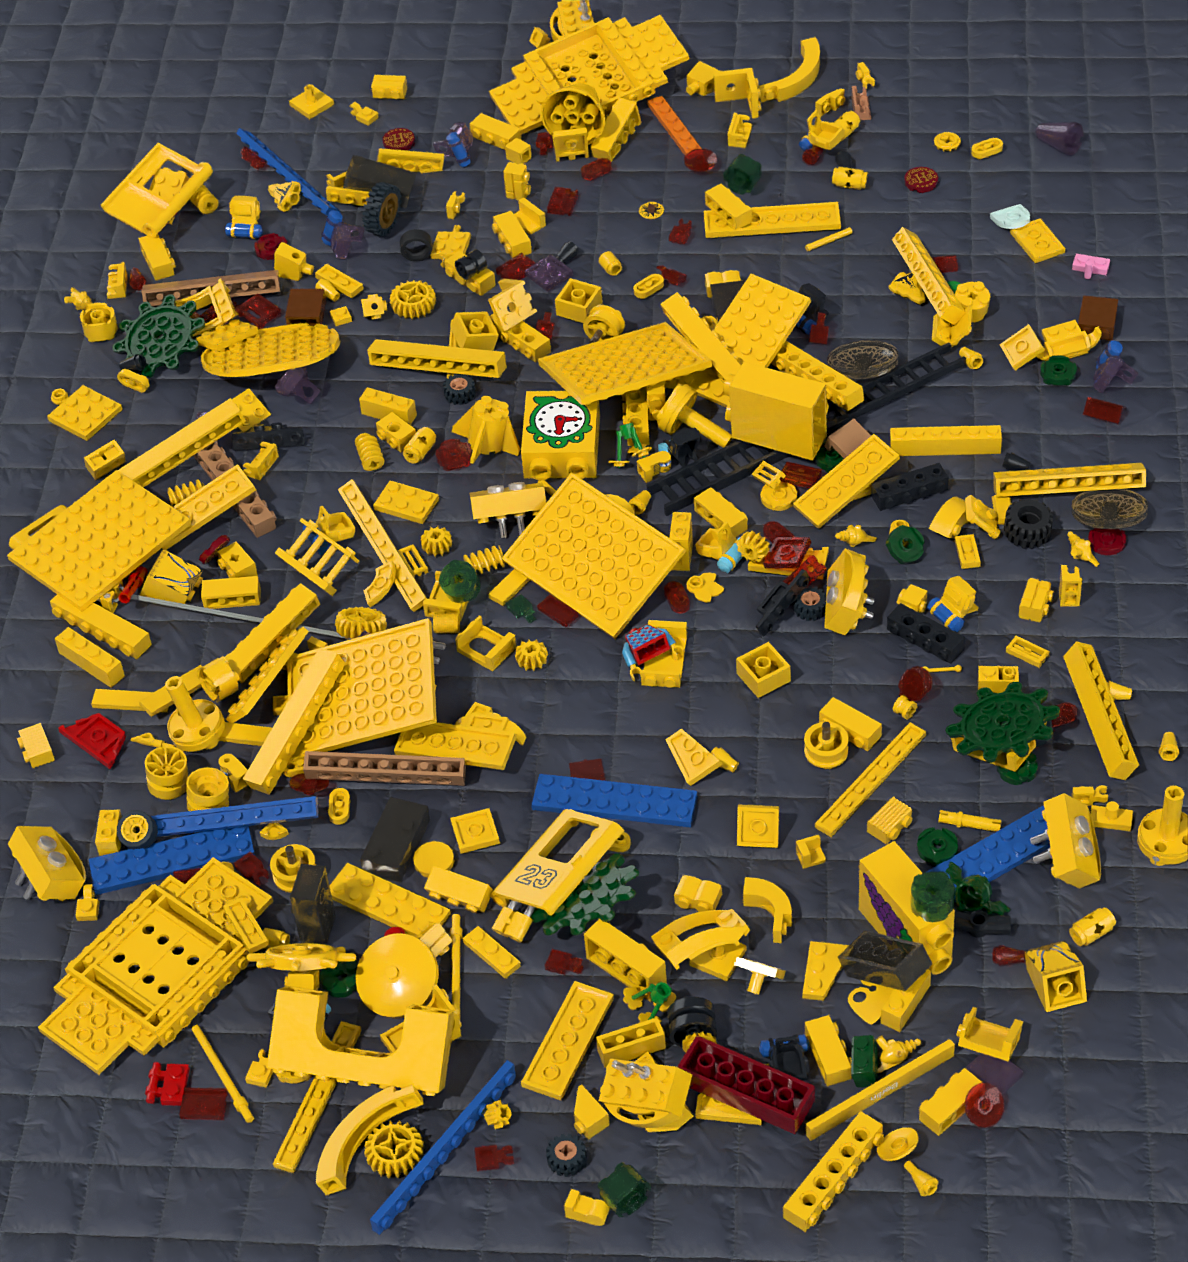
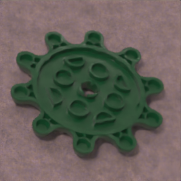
M170 294L164 297L162 304L158 307H152L149 302L141 303L138 308L140 315L136 320L126 319L119 324V328L126 332V337L114 343L113 351L118 354L127 353L125 359L135 354L143 355L147 365L141 373L147 378L152 377L159 366L166 365L170 370H177L179 368L178 358L182 353L196 352L199 349V343L192 339L194 333L205 328V320L203 318L191 319V315L196 311V303L194 301H188L183 306L176 307V298Z
M1020 682L1008 684L1007 689L1002 693H993L990 688L984 687L977 691L979 699L976 703L971 705L961 703L953 708L954 713L962 718L959 723L947 726L945 731L950 738H964L956 747L961 755H968L973 751L982 750L983 758L988 763L995 762L1001 753H1009L1011 751L1015 752L1019 757H1025L1029 752L1028 743L1036 739L1049 740L1052 738L1053 729L1044 725V723L1058 718L1060 708L1055 705H1041L1048 697V691L1043 688L1037 689L1030 694H1025L1021 692L1022 684Z
M619 853L613 854L606 861L596 863L552 916L542 909L535 908L530 918L533 919V923L548 919L543 925L545 935H552L564 926H570L572 935H579L584 932L587 923L593 919H600L603 922L612 920L615 917L612 907L617 902L630 900L636 895V891L632 887L625 885L628 881L639 875V870L633 865L620 869L625 859Z

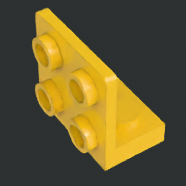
M969 305L964 309L966 313L956 325L940 318L938 313L935 314L933 317L932 341L940 346L948 342L951 343V348L956 346L964 336L971 332L972 307Z

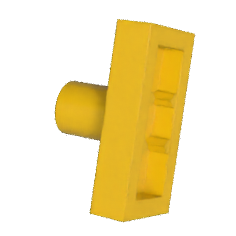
M1113 801L1108 802L1106 807L1091 806V818L1094 827L1131 831L1133 810L1119 809V805Z

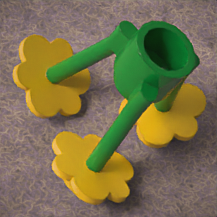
M633 422L620 425V430L616 431L618 437L617 461H609V463H614V466L618 468L625 467V463H630V461H621L622 436L624 440L631 438L634 446L627 450V453H633L632 457L645 458L652 449L651 447H645L647 446L646 443H640Z
M663 982L656 984V986L650 984L648 988L642 991H637L635 986L627 987L623 990L625 996L623 1001L628 1004L631 1010L642 1007L643 995L651 992V1000L655 1008L652 1013H640L638 1015L639 1023L656 1018L658 1010L667 1012L669 1006L674 1003L676 995L668 984Z

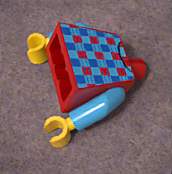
M645 625L639 629H631L629 634L625 636L626 643L623 646L622 654L628 668H631L630 675L633 681H635L634 674L638 673L641 677V669L636 667V664L640 665L670 650V648L672 649V658L674 660H678L677 653H680L683 657V647L675 645L676 641L666 629Z

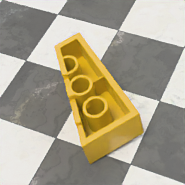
M618 98L617 102L613 104L612 111L605 118V127L602 134L595 142L591 143L590 148L593 157L608 162L615 158L621 150V144H625L628 141V135L635 132L634 127L642 123L636 102Z

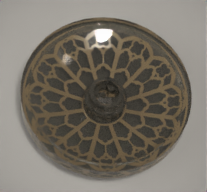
M876 340L855 341L841 345L831 351L827 357L828 366L849 379H867L886 374L893 370L899 362L898 350L893 345Z
M1127 489L1085 491L1076 496L1072 501L1073 517L1080 523L1094 528L1121 529L1142 522L1148 514L1147 500L1142 495Z

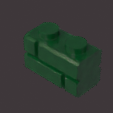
M873 1035L852 1037L851 1076L855 1086L859 1088L869 1087L878 1081V1046Z

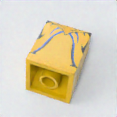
M163 549L147 575L140 596L185 604L187 600H192L196 592L193 589L195 587L199 588L203 580L200 577L203 569Z
M1065 940L1025 950L1027 971L1046 1012L1087 1002L1083 964Z

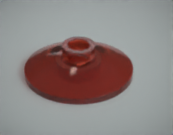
M695 149L685 155L684 163L690 170L698 172L707 171L716 165L717 156L708 149Z
M301 773L293 776L289 780V785L296 791L312 795L327 788L329 780L306 779L305 774Z
M990 1083L974 1085L968 1091L965 1098L964 1107L966 1115L978 1127L987 1128L995 1125L1002 1117L1004 1111V1099L1000 1090Z

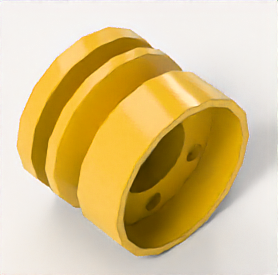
M209 767L200 768L192 772L186 782L188 811L229 807V781L227 776L221 770Z

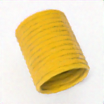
M434 613V633H459V613Z

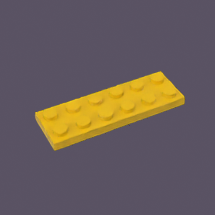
M873 434L793 503V507L820 529L900 459V456Z
M238 464L173 507L190 518L192 524L162 547V549L167 550L256 491V488Z
M305 627L299 630L294 629L289 635L286 634L280 640L281 646L271 652L269 662L266 661L259 668L260 674L258 676L255 675L250 680L248 690L245 689L238 697L240 699L237 704L234 703L229 708L228 712L230 714L226 718L229 723L233 724L250 712L309 631Z
M437 722L401 732L394 752L396 755L465 758V765L504 770L517 737L512 732Z
M349 863L343 867L325 891L327 898L390 927H400L404 930L405 934L414 937L421 933L430 923L438 922L443 926L451 915L450 909Z
M574 981L521 1081L523 1088L560 1101L562 1100L614 999L612 993Z

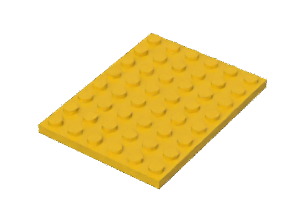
M663 322L538 358V364L581 405H589L597 400H606L608 397L622 395L631 390H639L641 387L653 386L658 382L670 381L675 377L687 376L696 371H704L706 368L712 367V360L668 323Z
M116 470L7 554L9 561L83 612L192 523L190 518Z
M571 472L501 559L606 634L616 639L684 555L686 550Z
M427 618L322 647V649L338 653L345 662V665L292 756L305 754V751L328 752L437 723L431 620ZM318 649L296 654L288 659V701Z

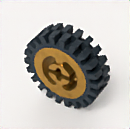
M379 182L368 193L370 197H367L365 200L367 205L364 204L366 210L363 211L365 217L362 218L363 226L367 232L386 236L394 228L393 224L397 223L396 217L400 215L398 214V210H401L399 205L402 203V200H400L402 197L401 191L397 186Z

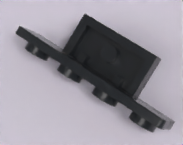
M281 422L272 423L271 426L256 424L254 427H251L249 432L232 433L233 450L242 451L266 448L260 446L261 442L274 443L277 448L302 446L305 444L303 428H287V424L282 425Z
M802 569L790 585L780 580L758 606L757 611L764 615L756 625L760 635L764 637L772 630L774 624L784 615L786 609L791 603L795 602L799 593L808 586L810 577L806 570Z

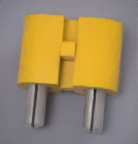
M511 900L508 907L502 908L491 929L502 936L510 937L512 940L521 943L533 922V919L530 917L535 907L528 905L524 914L515 912L514 909L518 902Z

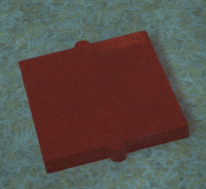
M584 759L580 762L569 763L571 777L605 781L601 759Z

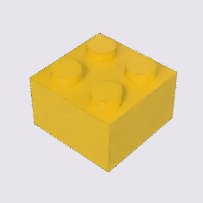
M570 278L555 299L556 315L583 323L586 317L589 316L591 309L602 304L601 287Z
M487 311L456 312L450 327L460 348L493 351L499 336Z
M769 642L736 658L737 675L757 698L791 681L790 665Z

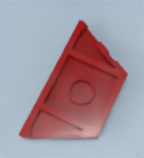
M100 713L76 720L74 725L68 727L61 725L58 727L62 735L109 769L112 768L126 738L125 731Z

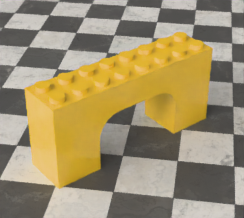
M291 986L277 989L267 1068H272V1072L285 1074L286 1071H292L295 1076L307 1077V1074L315 1075L316 1079L328 1080V1077L337 1078L336 1081L341 1083L358 1081V1085L361 1086L379 1084V1088L382 1089L391 1086L404 1089L414 1085L417 1090L422 1091L423 1095L435 1096V1093H439L445 1088L455 1010L415 1004L410 1005L405 1010L402 1039L398 1049L392 1053H383L342 1047L330 1041L324 1029L328 992Z

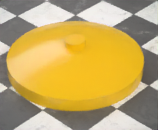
M399 933L384 936L366 949L358 963L356 970L358 994L363 1003L376 1014L386 1018H404L407 1007L412 1004L425 1006L432 998V986L438 983L439 977L437 960L432 950L414 936Z

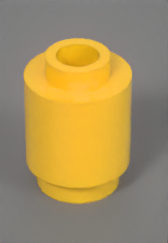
M604 252L599 257V264L608 274L615 276L621 272V262L612 252Z
M270 928L263 929V933L269 942V946L263 949L290 943V935L286 934L285 931Z

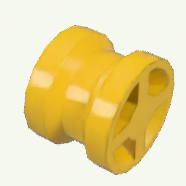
M901 695L893 706V712L902 714V717L906 720L910 719L917 709V703L909 701L904 695Z

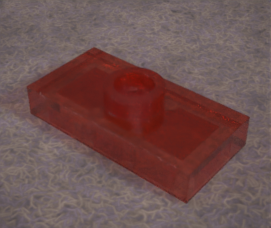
M956 255L931 257L941 273L958 271Z
M552 595L547 596L537 605L540 612L565 628L578 617L577 611Z

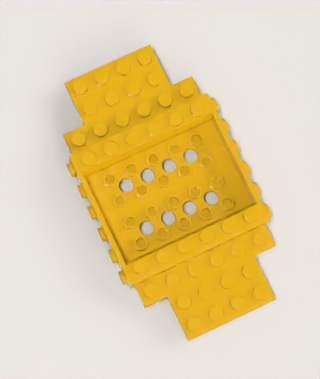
M661 15L634 27H631L626 18L612 23L608 17L524 54V62L511 68L516 79L490 90L489 94L507 123L520 128L522 135L543 125L541 119L543 102L555 90L576 83L591 84L598 94L604 115L607 116L612 111V106L617 102L618 98L637 102L655 94V88L668 83V78L663 71L689 60V54ZM593 54L598 55L596 59L589 58ZM598 65L605 66L603 69L596 68ZM564 67L569 68L567 72L561 71ZM606 75L612 76V78L609 80L603 79V77ZM571 77L576 78V81L570 82L567 80ZM613 85L619 86L616 90L610 89Z
M212 858L186 884H183L171 875L159 886L152 884L133 903L129 904L126 910L119 917L115 918L104 931L100 932L90 945L86 946L74 960L68 963L65 968L67 975L53 987L55 992L66 1000L38 1026L39 1031L98 1075L128 1046H131L143 1056L157 1043L164 1048L250 962L247 960L248 950L224 912L223 905L242 897L256 920L274 902L273 897L215 858ZM146 927H154V931L151 934L143 933ZM159 938H169L166 944H158ZM176 947L184 948L183 953L180 955H174L172 952ZM117 955L125 956L124 961L120 963L114 962V958ZM197 957L199 959L195 965L187 964L190 958ZM131 966H140L136 973L128 972ZM146 976L155 977L154 981L150 984L143 982ZM162 986L170 988L166 994H159L158 990Z

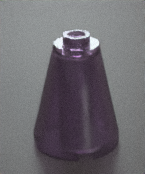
M1077 122L1041 123L1035 131L1039 140L1066 155H1074L1079 150L1082 142H1079L1080 137H1083L1084 134L1082 125Z

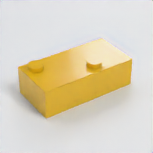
M600 919L584 933L586 958L629 988L635 986L637 991H642L648 988L650 984L655 986L660 982L667 984L665 961L649 951L644 944L637 943L608 922H603ZM651 992L643 995L645 999L650 1002L652 1001Z

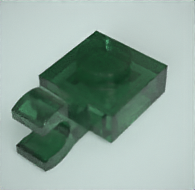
M522 594L506 603V608L517 619L523 616L528 623L536 620L532 615L535 613L532 604Z

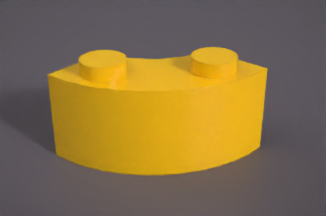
M952 497L946 501L937 512L929 529L947 538L955 539V536H958L961 527L968 523L965 500L959 497Z

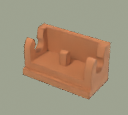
M852 86L853 112L859 116L860 120H871L866 88L863 87L862 93H857V87Z

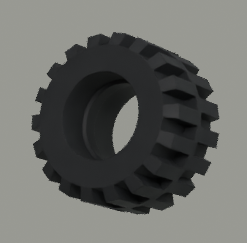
M1027 498V500L1019 499V502L1014 501L1006 511L1003 527L1005 537H1008L1010 542H1014V545L1022 546L1021 548L1029 547V549H1033L1034 546L1038 548L1041 546V543L1045 544L1050 537L1053 513H1051L1049 507H1046L1045 503H1040L1036 499L1035 501L1031 500V498Z

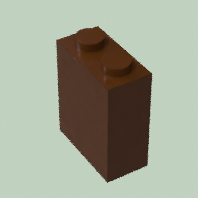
M290 289L285 314L286 324L308 323L309 326L322 324L327 302L325 290Z
M1083 295L1078 322L1081 331H1086L1088 335L1095 330V327H1099L1102 332L1100 339L1113 341L1118 299Z

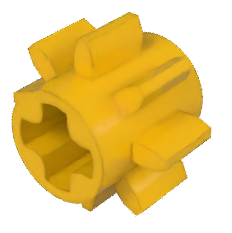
M501 1100L486 1105L487 1110L484 1116L488 1125H494L495 1129H499L510 1124L508 1120L512 1114L508 1104L502 1105Z

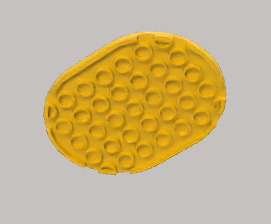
M298 323L258 329L257 334L220 351L207 348L201 355V363L203 369L208 373L223 377H244L290 370L316 363L330 356L338 349L340 338L339 333L335 329H328V326L323 324L309 326L308 323Z

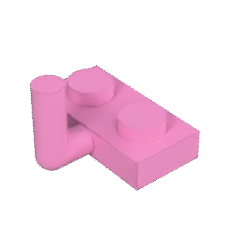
M1076 254L1072 270L1085 272V279H1090L1092 273L1107 275L1110 259Z

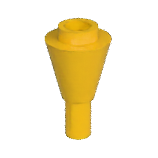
M907 1161L904 1164V1168L911 1174L920 1195L928 1196L935 1193L938 1180L918 1169L911 1161Z

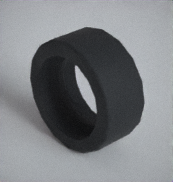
M419 229L405 232L400 238L402 256L407 260L416 262L428 258L432 252L430 235ZM414 241L426 244L423 248L417 250L406 246Z

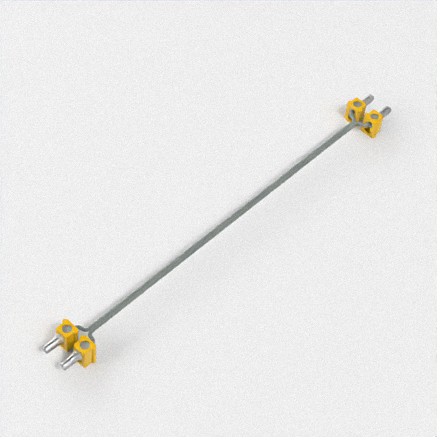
M122 580L96 600L101 602L102 608L112 613L115 612L118 606L117 602L119 601L118 596L124 589ZM139 595L131 597L134 600L261 623L264 619ZM300 625L296 629L299 630L305 627L309 632L345 638L337 632ZM433 641V648L445 649V643ZM433 657L434 664H439L440 658Z

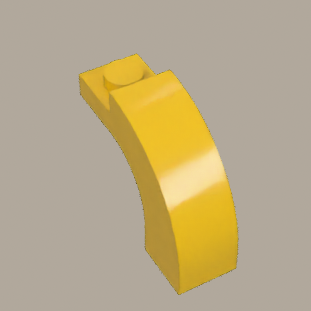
M745 877L743 891L744 906L759 907L770 912L774 918L773 943H782V935H786L787 926L792 927V909L787 895L774 883L760 878Z

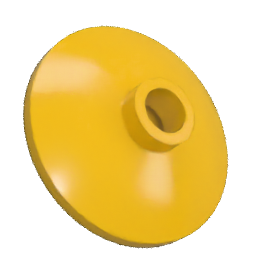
M906 1127L894 1130L887 1134L878 1145L877 1154L884 1161L901 1159L916 1147L919 1136L912 1128Z

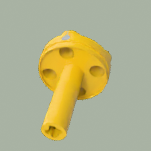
M678 384L656 417L658 428L672 435L682 423H685L689 427L699 430L700 434L722 448L728 446L733 439L732 434L693 410L692 407L697 399L698 392L688 384Z
M179 676L169 678L165 683V687L177 708L171 714L167 724L168 734L176 748L189 752L212 749L217 746L219 737L225 728V719L220 709L209 700H192Z
M1178 786L1166 788L1163 808L1148 813L1142 819L1138 828V846L1143 854L1150 859V862L1157 866L1179 864L1188 860V815L1182 812L1184 791Z

